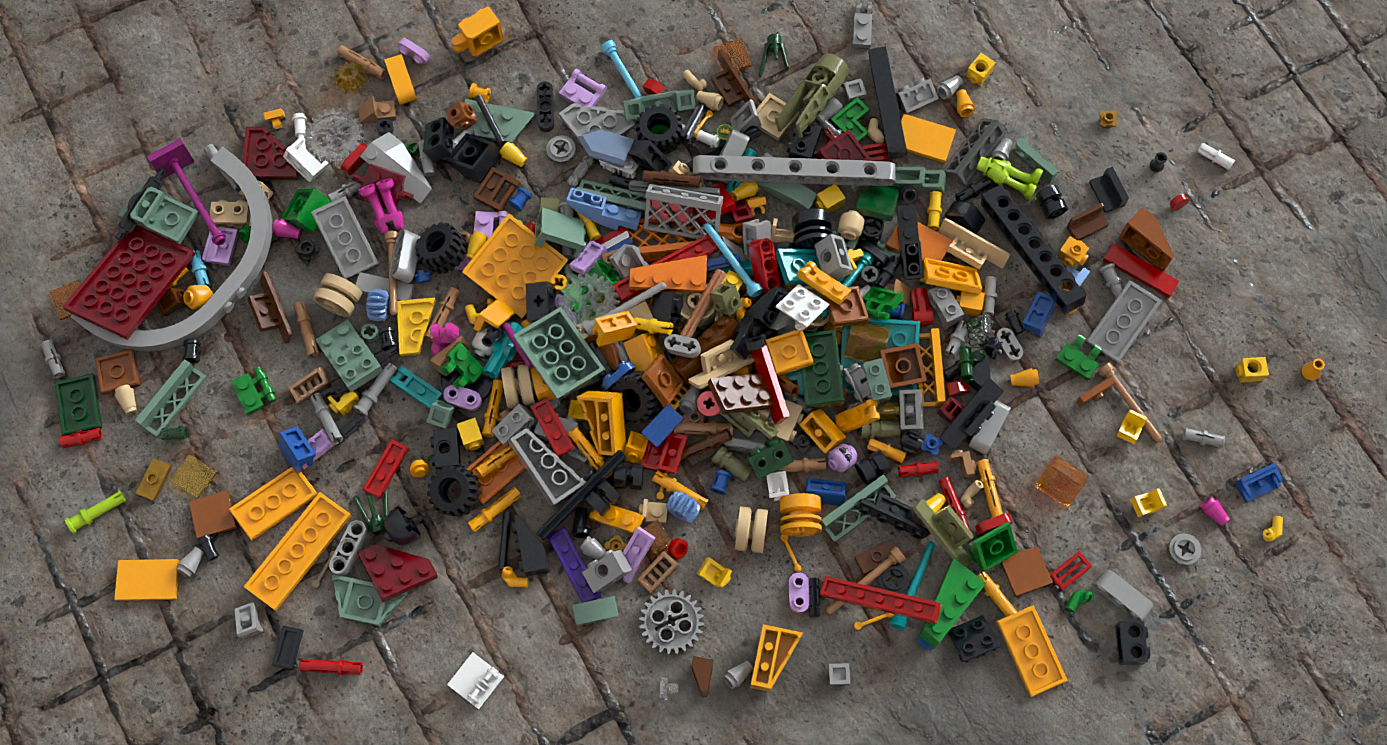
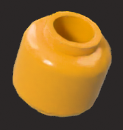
M191 285L184 292V302L193 310L200 309L212 297L213 292L207 285Z

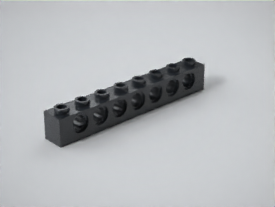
M999 185L983 193L981 198L982 207L1064 315L1084 305L1086 298L1084 288L1077 284L1074 275L1068 272L1064 267L1063 261L1057 258L1051 245L1043 240L1041 232L1033 227L1031 219L1023 214L1020 205L1013 201L1010 192L1007 189L1005 190L1002 185Z

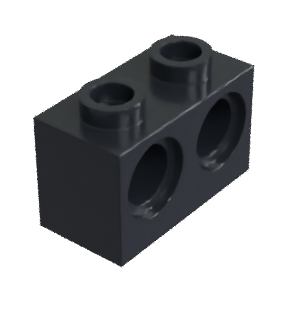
M444 117L425 124L423 152L433 162L452 155L454 127Z
M636 140L627 153L643 171L661 172V170H665L667 172L672 166L667 157L650 140Z
M1119 621L1115 624L1119 665H1143L1147 663L1148 659H1150V648L1146 644L1148 628L1145 627L1144 621ZM1129 628H1132L1136 631V637L1130 636L1128 632ZM1131 648L1138 651V658L1131 655Z

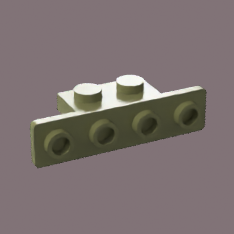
M758 411L722 415L748 437L756 429L769 439H772L779 432L775 425L764 419Z
M923 498L920 499L913 508L917 517L923 521L929 532L936 537L942 548L948 552L952 559L955 558L967 567L971 558L961 545L970 541L974 535L950 505L934 513Z

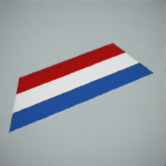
M621 226L618 230L610 232L595 242L605 246L607 252L619 249L625 243L629 245L632 243V240L626 228Z

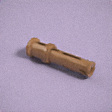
M711 421L710 423L680 422L673 430V433L713 435L727 428L732 435L733 424L731 422L717 423L716 421Z

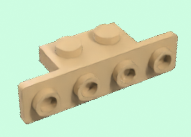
M947 218L943 220L938 233L953 240L947 252L979 270L986 260L1003 269L1010 257V253Z
M729 340L700 355L703 372L689 378V383L699 389L708 386L710 378L724 377L746 365L752 364L754 362L752 352L754 351H750L746 360L741 359L730 349L734 341Z

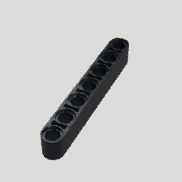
M886 46L868 49L888 157L907 155V148Z

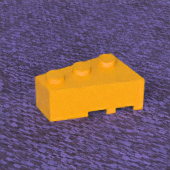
M657 332L655 334L644 333L623 343L631 363L635 366V371H646L657 355L664 354Z
M586 391L577 396V400L581 402L585 412L583 414L584 418L588 420L590 425V434L598 454L613 456L618 450L623 452L626 448L622 393Z

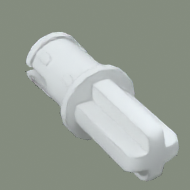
M1205 143L1201 144L1198 149L1199 154L1227 170L1231 168L1235 161L1221 153V150L1217 151Z

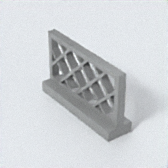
M654 184L649 185L645 196L647 199L644 229L699 239L707 235L703 231L704 225L700 227L694 220L701 215L713 227L716 233H719L721 206L723 204L722 196ZM651 200L658 201L662 207L655 210L651 205ZM670 204H677L680 210L673 213L668 206ZM695 207L699 213L692 217L686 209ZM663 209L670 215L666 220H663L658 214ZM706 211H716V217L710 220L705 214ZM682 212L689 219L683 224L676 217ZM655 216L660 224L651 225L649 224V219ZM673 219L678 227L675 229L670 228L667 222ZM691 222L697 230L690 232L685 228V225Z

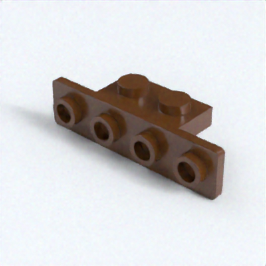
M722 48L719 49L717 59L724 70L712 75L710 79L718 93L724 97V102L728 108L742 101L747 103L749 100H753L757 109L758 101L749 92L747 83L740 78L739 70L733 67L728 53H725Z
M263 271L259 281L264 293L249 296V305L260 332L278 328L284 343H289L293 336L292 326L288 324L286 311L280 305V297L274 290L273 279L269 277L267 271Z

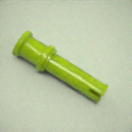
M118 491L87 510L81 509L80 513L64 520L70 531L75 534L83 526L91 525L95 518L126 502V499L122 492Z

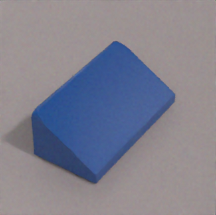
M807 478L806 494L818 495L821 498V504L837 506L844 504L846 482Z

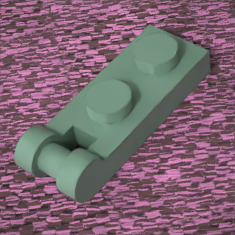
M1019 138L1013 149L1014 154L1034 171L1037 168L1042 169L1041 177L1051 183L1058 173L1056 167L1042 158L1038 151L1030 148L1027 145L1026 139Z

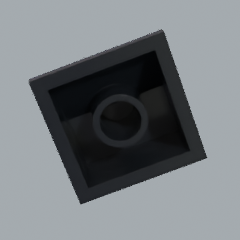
M466 133L452 150V155L448 156L445 160L467 179L481 184L491 168L500 160L501 155L494 142Z

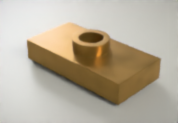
M153 458L135 494L155 502L172 466Z

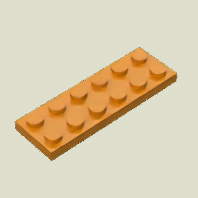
M319 492L244 585V588L277 611L352 515Z

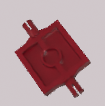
M830 127L823 131L830 140L824 148L818 151L824 159L863 161L871 159L849 129L837 136L834 135Z
M372 163L369 164L364 177L355 173L352 176V181L361 183L362 187L374 183L381 206L385 209V203L376 185L378 181L389 178L393 179L394 185L390 191L396 208L401 198L412 201V197H414V194L404 191L405 175ZM360 195V197H359L360 200H363V201H366V202H369V203H370V201H369V199H368L367 197H362V196Z

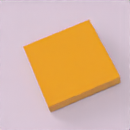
M794 330L765 340L777 376L814 364L803 330Z

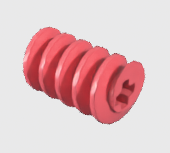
M711 391L703 392L698 397L697 407L702 414L709 417L720 414L721 410ZM712 399V402L715 403L714 407L711 406L709 409V406H707L706 403L710 402Z

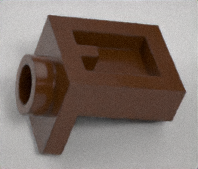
M170 287L157 302L162 316L168 317L178 307L188 306L184 302V291L182 289Z

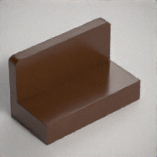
M1103 203L1070 219L1066 228L1072 238L1082 240L1108 227L1109 223L1102 214Z

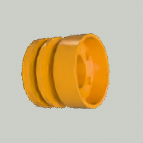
M798 493L785 495L779 499L780 513L787 515L780 518V523L782 524L780 526L781 534L804 537L822 532V525L819 524L821 523V517L814 515L821 512V498L818 495Z

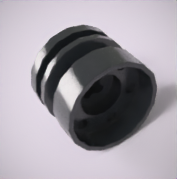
M817 208L807 209L796 213L792 217L795 249H816V243L833 234L831 231V216L828 211Z

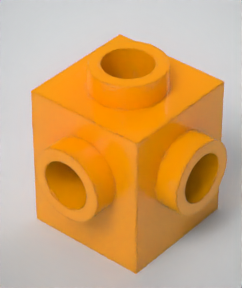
M1070 236L1059 251L1057 258H1060L1066 266L1076 269L1079 264L1083 265L1089 257L1086 255L1089 247L1084 242Z

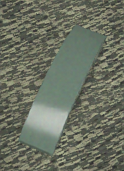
M694 90L658 93L624 101L625 120L640 118L639 114L641 111L645 112L646 107L650 109L654 104H656V107L659 104H664V107L668 105L671 107V110L675 109L677 111L696 108Z

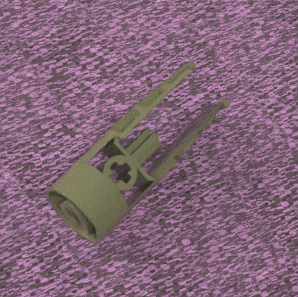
M828 53L821 56L797 87L779 117L775 116L779 132L787 126L806 103L807 106L796 122L799 137L803 136L802 132L820 114L849 75L848 66L841 58Z

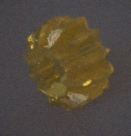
M345 61L343 66L339 64V69H336L334 72V80L340 89L343 88L346 92L349 89L354 92L356 87L361 89L360 84L365 83V72L362 70L361 65H356L354 61L350 64Z

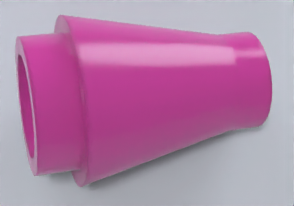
M276 219L273 224L272 233L278 237L299 239L301 228L283 219Z
M1211 496L1200 505L1203 509L1202 512L1219 523L1220 526L1229 521L1230 518L1218 499H1214Z

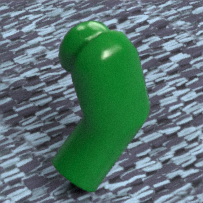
M1089 590L1075 591L1072 593L1065 608L1074 613L1078 604L1093 601L1094 594Z

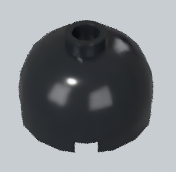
M399 505L386 515L384 519L385 532L383 534L389 542L394 541L398 545L406 546L421 538V533L412 518L404 515L407 512Z

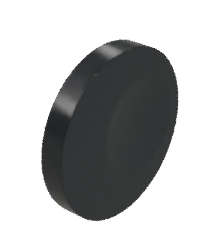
M470 352L484 368L488 361L484 357ZM456 368L447 376L441 373L438 374V385L442 394L459 377L460 372ZM483 372L474 383H467L464 388L479 393L483 402L491 393L494 379ZM452 391L450 393L451 397H454L456 395L455 391ZM470 397L468 402L472 403L475 398Z

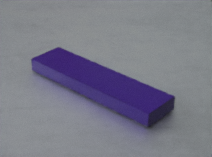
M565 527L550 534L547 538L581 602L600 598L601 594L599 592L593 593L582 573L587 568Z

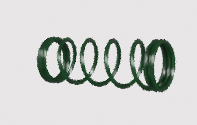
M972 318L966 321V329L969 333H980L982 331L981 328H978L981 326V320ZM971 321L979 322V324L975 326H969L971 324L969 322ZM975 329H980V330H981V331H979V332H971V331H973V330H975ZM968 333L971 359L974 361L985 359L986 351L976 350L972 352L971 349L974 345L970 344V341L974 340L973 338L982 337L981 339L974 340L979 341L983 339V336L977 335L970 338ZM983 354H984V356L981 357V358H974V357H973V355H983Z

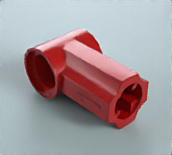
M916 288L911 290L912 321H920V326L933 325V311L929 306L927 289Z

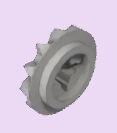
M559 135L553 137L548 142L546 151L548 157L553 162L557 161L561 164L564 161L568 162L570 158L574 157L576 147L571 138ZM562 147H564L565 152L561 151V152L558 154V149H557V148H562Z
M1183 533L1176 535L1170 541L1168 551H1170L1171 558L1177 561L1178 564L1189 565L1195 563L1200 558L1201 546L1194 536ZM1188 543L1187 550L1189 551V553L1186 552L1182 556V549H1180V547H1183Z

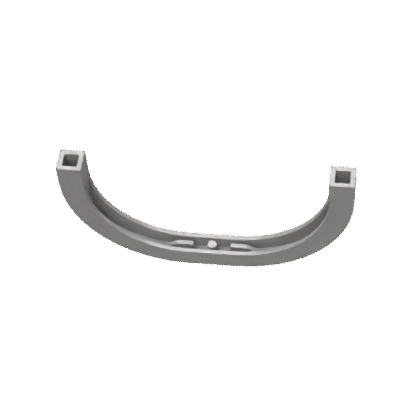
M223 146L210 160L216 168L231 178L243 191L251 214V233L247 249L239 265L212 297L192 316L162 329L135 330L128 340L73 314L70 317L101 340L116 347L127 350L133 349L134 351L150 352L171 349L183 345L185 340H194L206 333L226 313L233 309L238 299L244 297L267 258L272 238V216L268 199L258 180L244 163Z

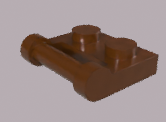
M492 167L473 198L496 212L504 211L508 200L514 191L520 187L521 183L517 179ZM505 183L510 184L498 203L494 200Z

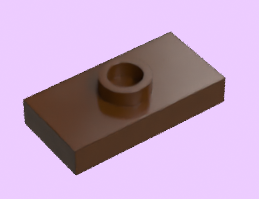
M891 540L854 557L863 575L874 570L888 558L889 551L894 548Z

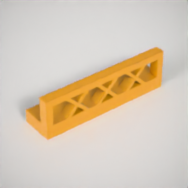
M933 328L930 333L919 334V339H929L930 346L926 350L920 345L919 348L922 352L921 357L926 355L931 359V364L927 368L924 366L925 374L928 373L933 378V382L929 386L926 383L918 385V389L922 390L923 408L942 407L946 401L939 328ZM929 391L934 395L935 402H924V394Z

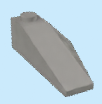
M390 132L372 141L360 156L369 164L372 163L405 175L404 191L414 194L412 198L420 204L425 201L433 190L417 167L413 157L407 151L404 143Z

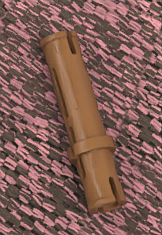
M344 45L338 48V56L362 68L365 73H370L380 80L386 77L387 70L375 64V61L364 58Z
M454 287L449 288L444 300L439 304L440 308L431 325L438 323L440 328L443 327L450 311L454 310V304L461 293L458 289ZM428 329L427 333L425 334V338H427L428 340L432 341L431 338L429 337V329Z
M299 301L293 304L297 316L296 323L301 330L307 357L311 358L312 355L313 358L320 353L311 327L312 320L308 316L305 302Z
M805 457L804 460H793V463L775 472L804 471L809 473V471L826 470V459H808V457Z

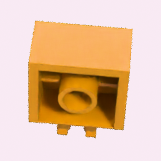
M489 6L480 9L476 14L463 19L458 24L460 33L452 38L451 43L453 50L457 53L468 49L472 56H478L504 40L500 21Z

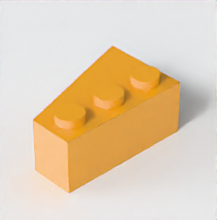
M763 624L750 688L771 692L799 643L802 632Z

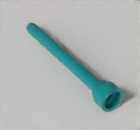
M863 252L864 255L857 260V269L842 283L844 286L849 287L864 267L873 264L874 258L870 253ZM827 308L820 314L821 317H825L828 314Z
M933 541L928 542L906 595L915 596L935 548ZM900 615L892 616L890 625L904 631L908 623L906 621L907 617Z

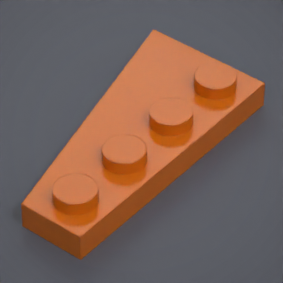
M707 255L631 268L629 289L648 290L660 282H664L666 288L662 291L704 293L706 289Z

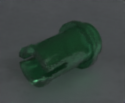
M182 425L178 426V428H162L160 432L164 433L161 435L162 440L178 439L183 441L188 435L187 428Z

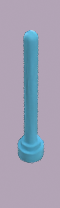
M609 40L601 46L604 54L611 57L634 97H643L617 55V46L614 41Z
M706 223L704 229L746 284L747 294L751 299L760 295L763 292L761 285L751 280L713 227Z

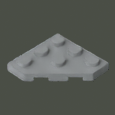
M573 103L559 112V117L576 138L599 129L624 135L635 128V123L632 119L625 120L624 110L614 111L607 110L604 107H587Z

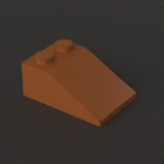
M1141 208L1127 222L1119 238L1150 264L1164 272L1174 258V254L1157 219L1154 218L1150 211Z

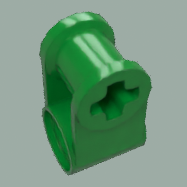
M600 259L595 262L587 275L589 280L595 284L602 294H608L611 291L615 292L612 285L622 280L606 261Z

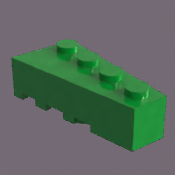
M955 558L949 564L934 598L935 602L942 604L937 624L924 622L918 636L933 649L937 647L986 584Z

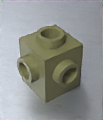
M722 283L710 292L714 303L713 306L719 313L731 315L742 306L740 293L734 285Z

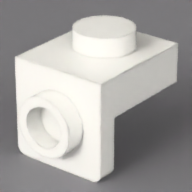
M786 471L774 472L766 476L769 498L774 497V501H778L782 496L789 495Z

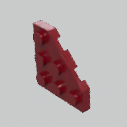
M246 127L242 163L246 165L255 178L298 180V171L283 158L286 148L265 127Z
M377 544L357 552L382 603L438 578V574L428 558Z

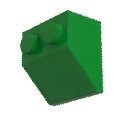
M315 188L297 189L280 219L301 228L303 232H314L318 229V225L311 211L331 203V200Z
M1009 522L968 544L972 560L984 572L1018 553Z

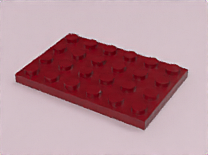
M136 225L131 233H126L122 241L118 240L63 305V308L79 318L128 340L193 259L195 253L189 248Z

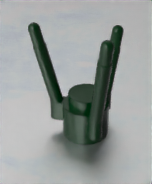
M771 34L767 37V43L764 44L759 77L763 76L768 50L774 53L775 60H778V52L781 50L786 69L789 68L784 43H782L779 34Z
M384 492V518H382V515H376L370 496H367L372 514L370 520L357 497L354 496L353 500L364 518L368 530L372 531V534L385 532L384 519L388 514V493Z

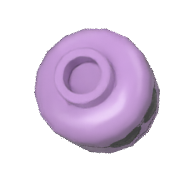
M843 443L832 449L828 454V465L830 468L841 473L854 466L857 461L856 450L851 445Z

